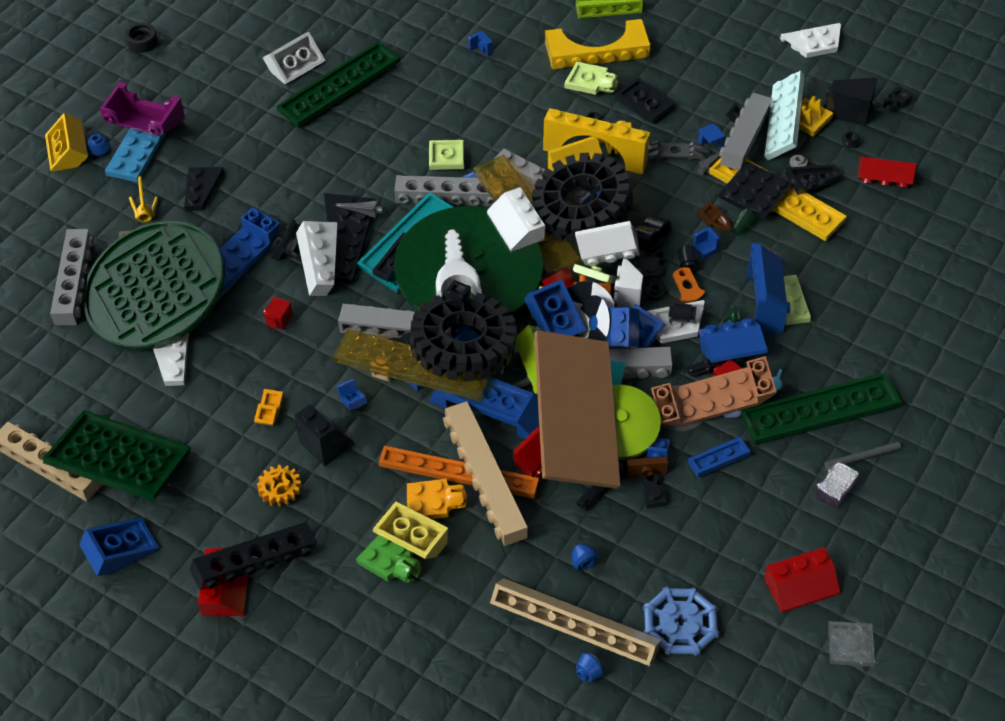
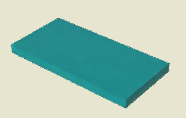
M429 192L357 262L358 267L398 294L400 290L395 274L387 282L374 276L372 270L403 232L406 233L424 217L443 209L452 208L453 206Z

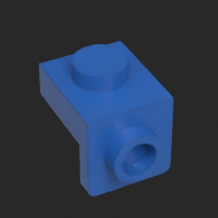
M354 379L337 386L341 402L350 411L357 410L362 405L368 403L366 396L358 390Z

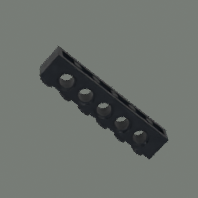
M306 521L194 558L189 570L200 591L206 588L210 590L221 583H231L244 575L251 576L259 570H269L282 562L289 563L297 557H307L313 553L317 540Z

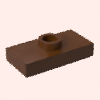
M667 457L628 459L626 475L627 477L642 475L648 477L653 474H667Z

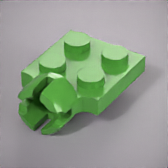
M380 535L356 558L357 564L387 582L395 577L406 583H412L415 579L410 577V574L418 578L422 568L420 561L412 557L415 553Z

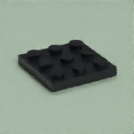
M746 161L721 190L719 198L766 220L792 189L793 183Z

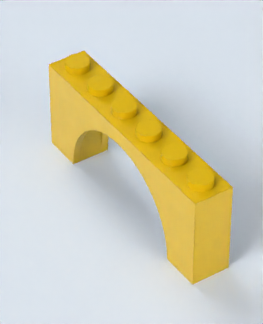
M642 19L626 21L623 36L616 42L601 47H587L574 43L564 35L562 29L545 30V45L552 69L574 67L576 62L593 65L649 58L650 43Z
M549 108L544 118V151L562 147L568 139L575 136H594L610 143L618 150L624 159L626 171L643 174L648 161L650 132Z

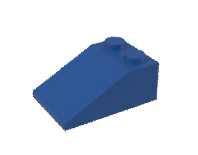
M562 279L530 292L524 300L542 331L575 336L586 331Z
M630 307L608 308L610 324L605 342H609V348H639L640 309ZM592 315L589 320V326L591 330H595L598 320L595 315Z
M141 517L88 528L85 530L80 543L81 549L97 576L117 572L159 549Z

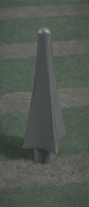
M720 152L699 161L701 167L697 170L698 173L702 175L706 172L710 175L709 168L721 158L719 157Z
M377 201L336 204V207L356 211L376 218L377 213H384V207L377 206Z

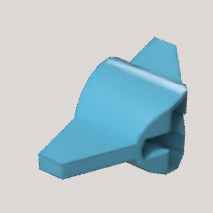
M779 369L776 377H772L776 391H780L783 388V382L780 379L782 369Z

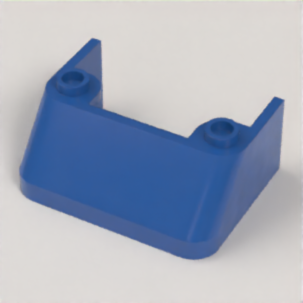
M752 243L747 279H754L757 304L755 321L760 325L762 333H783L787 314H790L791 309L790 302H787L783 275L785 260L781 259V255L761 243Z

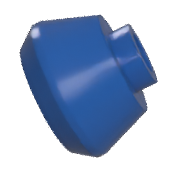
M94 134L88 139L87 152L93 156H103L109 151L110 143L103 135Z
M581 543L574 547L572 563L575 569L586 570L597 563L599 553L590 545Z
M583 653L576 665L577 676L582 681L588 682L603 677L604 666L601 661L591 653Z

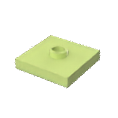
M464 140L429 141V170L464 169Z
M575 264L573 268L574 272L614 284L617 280L616 276L604 273L602 268L596 266L589 268Z

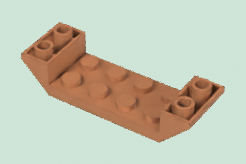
M766 356L747 361V368L671 388L670 383L651 388L655 404L660 413L661 425L685 426L758 406L777 393Z

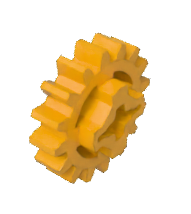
M278 465L277 469L271 466V471L264 470V476L258 477L257 488L259 496L263 498V502L269 500L271 506L275 502H277L278 507L281 506V502L288 505L289 499L295 501V495H300V488H302L300 475L296 474L295 469L290 471L289 466H286L284 469L281 468V465Z

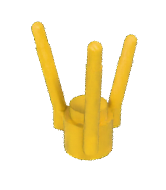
M139 176L138 184L141 204L137 208L133 198L129 197L135 213V219L140 222H149L155 217L158 197H155L152 209L148 204H145L142 177Z

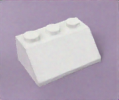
M310 32L297 37L263 57L270 72L284 84L325 61Z
M521 187L503 193L487 210V214L511 252L544 240L545 224Z
M630 221L575 232L581 259L585 265L596 266L601 262L611 263L617 261V259H632L640 255L637 234Z

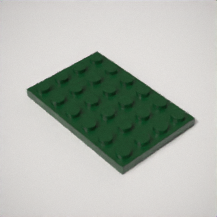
M83 410L45 454L43 464L154 502L190 454L191 446Z

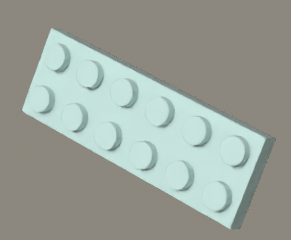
M802 71L791 74L789 77L773 85L764 154L767 160L797 147L805 77Z

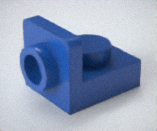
M483 31L468 37L469 49L471 51L479 48L487 56L493 54V42Z
M657 438L653 446H648L647 458L667 457L670 440Z

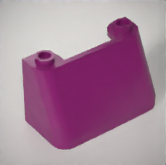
M123 82L117 84L100 108L105 122L155 136L167 133L179 126L185 119L180 97L172 96L170 101L166 100L164 105L139 99L135 91L132 93L128 91L127 83Z

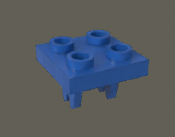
M634 304L632 308L640 309L639 348H650L666 324Z

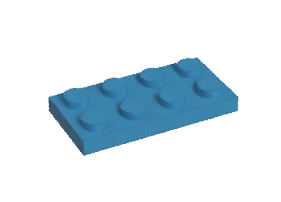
M129 129L105 169L106 176L138 182V177H142L166 134L155 136Z

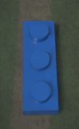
M738 437L688 458V464L697 478L750 456V450L742 438Z

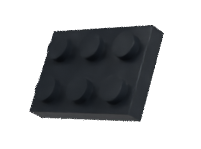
M639 77L615 94L616 100L652 124L675 108L676 105L675 101Z

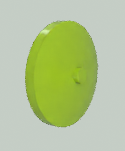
M613 385L618 460L633 459L646 453L648 446H653L656 442L661 426L660 413L652 398L640 389L627 385Z

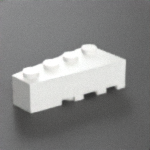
M303 221L296 235L309 296H327L334 286L337 222Z

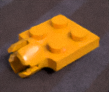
M447 479L407 483V507L430 519L449 517V511L452 509L466 507L467 502H464L467 499L466 491L462 484L448 485Z

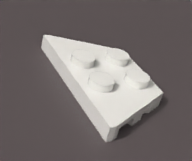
M837 23L781 34L780 40L782 42H789L791 48L800 52L805 58L834 53L838 50L841 24Z
M704 300L686 303L696 307L695 322L690 321V323L672 321V317H668L669 307L647 311L666 324L656 339L660 343H667L697 337L704 309Z

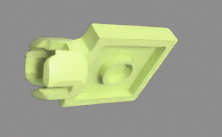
M576 62L564 85L566 89L595 95L599 91L611 94L617 88L618 81L616 78L618 76L608 72V68Z

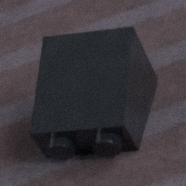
M878 78L833 80L832 86L827 88L826 97L829 98L825 100L823 108L833 112V119L865 126L872 106Z
M311 404L294 415L299 443L323 466H326L355 444L329 417Z

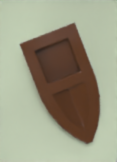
M711 201L697 213V216L709 227L713 225L720 230L731 231L727 217Z

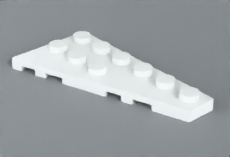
M189 333L172 343L153 348L165 386L185 385Z

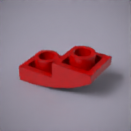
M567 267L540 283L545 287L562 279L566 289H568L576 281Z

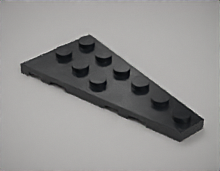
M324 193L327 222H337L335 282L353 284L358 269L357 262L361 258L372 217L336 207V204L376 201V199Z

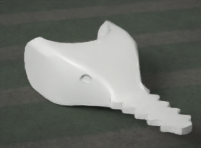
M449 230L448 234L445 235L447 239L445 241L447 245L445 257L447 259L445 260L446 264L437 274L436 296L440 295L443 298L445 290L454 280L471 286V293L475 296L477 293L482 294L480 278L476 270L462 258L463 252L460 251L462 247L459 245L461 242L458 239L459 234L455 230Z

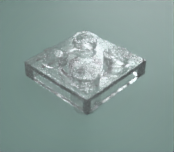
M829 621L830 664L874 667L875 656L872 624Z

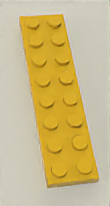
M720 158L709 168V173L727 184L739 170L720 165ZM746 158L745 162L748 161V162H750V163H752V164H754V165H756V166L762 168L761 166L755 164L754 162H752V161H750V160H748V159ZM793 186L774 209V212L824 241L847 218L843 213L808 193L797 195Z

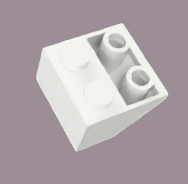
M623 258L622 266L618 265L617 277L620 278H617L615 281L614 291L618 292L614 294V303H617V308H632L634 304L640 307L643 275L627 259Z

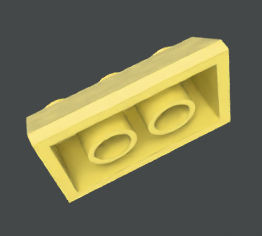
M396 501L373 528L374 533L425 559L437 557L448 543L447 527Z

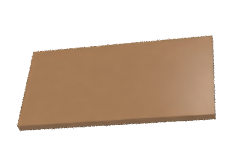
M536 330L534 341L542 479L617 489L620 487L609 342Z

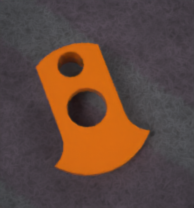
M680 268L673 273L672 276L681 293L679 301L685 303L696 302L703 296L705 290L699 288L690 268ZM688 281L692 284V288L686 289L682 283Z

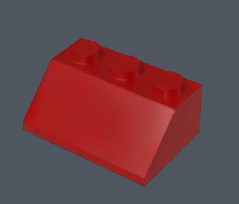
M860 157L858 178H862V182L866 183L879 180V184L890 185V182L898 183L897 186L908 187V184H913L916 163Z
M539 427L513 451L514 465L524 475L537 478L542 476Z
M825 547L767 565L764 579L781 613L840 594L835 567Z
M205 548L204 555L224 548ZM248 576L239 577L231 583H221L210 590L206 588L199 591L198 605L201 615L244 616Z

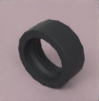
M135 23L125 32L127 46L134 52L150 51L158 43L156 29L149 23ZM139 35H149L144 40H134Z

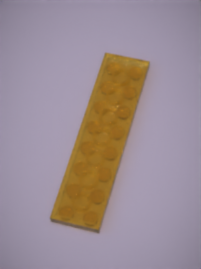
M505 155L474 167L473 173L494 202L503 193L521 187L532 204V192ZM545 232L544 240L537 242L542 253L543 270L548 277L567 267L569 269L575 264L580 263L581 259L566 239L562 242L555 239L554 234L549 236Z
M348 328L333 356V361L336 363L479 402L493 373L490 370V377L480 379L475 372L474 381H464L462 373H459L457 381L449 380L448 371L442 377L432 374L433 367L426 370L421 366V360L416 361L410 345Z

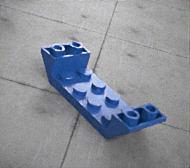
M253 207L241 217L243 228L220 248L225 263V280L221 293L229 288L271 248L279 230L280 222Z
M446 372L429 399L430 403L443 408H447L451 402L460 404L467 401L471 410L516 426L517 436L526 439L539 427L538 397L534 393L492 377L480 379L476 372L474 373V381H464L462 373H459L457 381L449 380L448 372Z

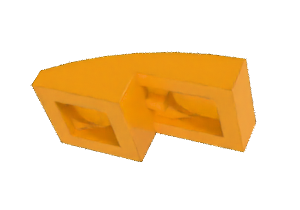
M264 389L261 404H258L254 423L274 426L284 398L282 391Z

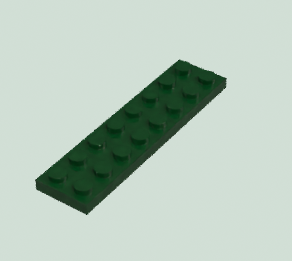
M377 41L278 104L277 111L299 128L400 63V57Z
M884 372L741 410V418L754 445L897 408L901 406L902 402Z

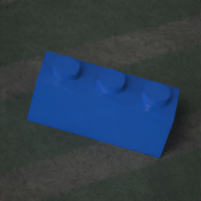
M746 318L742 322H725L721 326L708 325L704 329H699L701 351L712 363L768 353L761 327L754 319Z

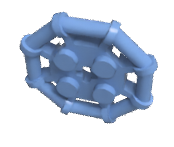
M664 587L663 591L643 606L645 617V630L643 633L661 639L659 647L668 656L670 654L700 655V651L712 640L719 637L718 607L697 591V588L678 589ZM672 597H688V600L674 601ZM666 599L667 604L662 610L657 609L656 607ZM693 599L696 602H698L703 608H705V610L700 611L697 605L692 603ZM653 616L659 618V626H653ZM708 616L709 628L703 626V618ZM682 618L686 622L681 626L675 620ZM662 633L663 635H667L668 639L670 640L669 643H667L658 634ZM700 634L705 635V636H704L701 640H699L697 643L694 642V639H695V637H696L697 635H698V636H699ZM674 643H688L689 645H674Z

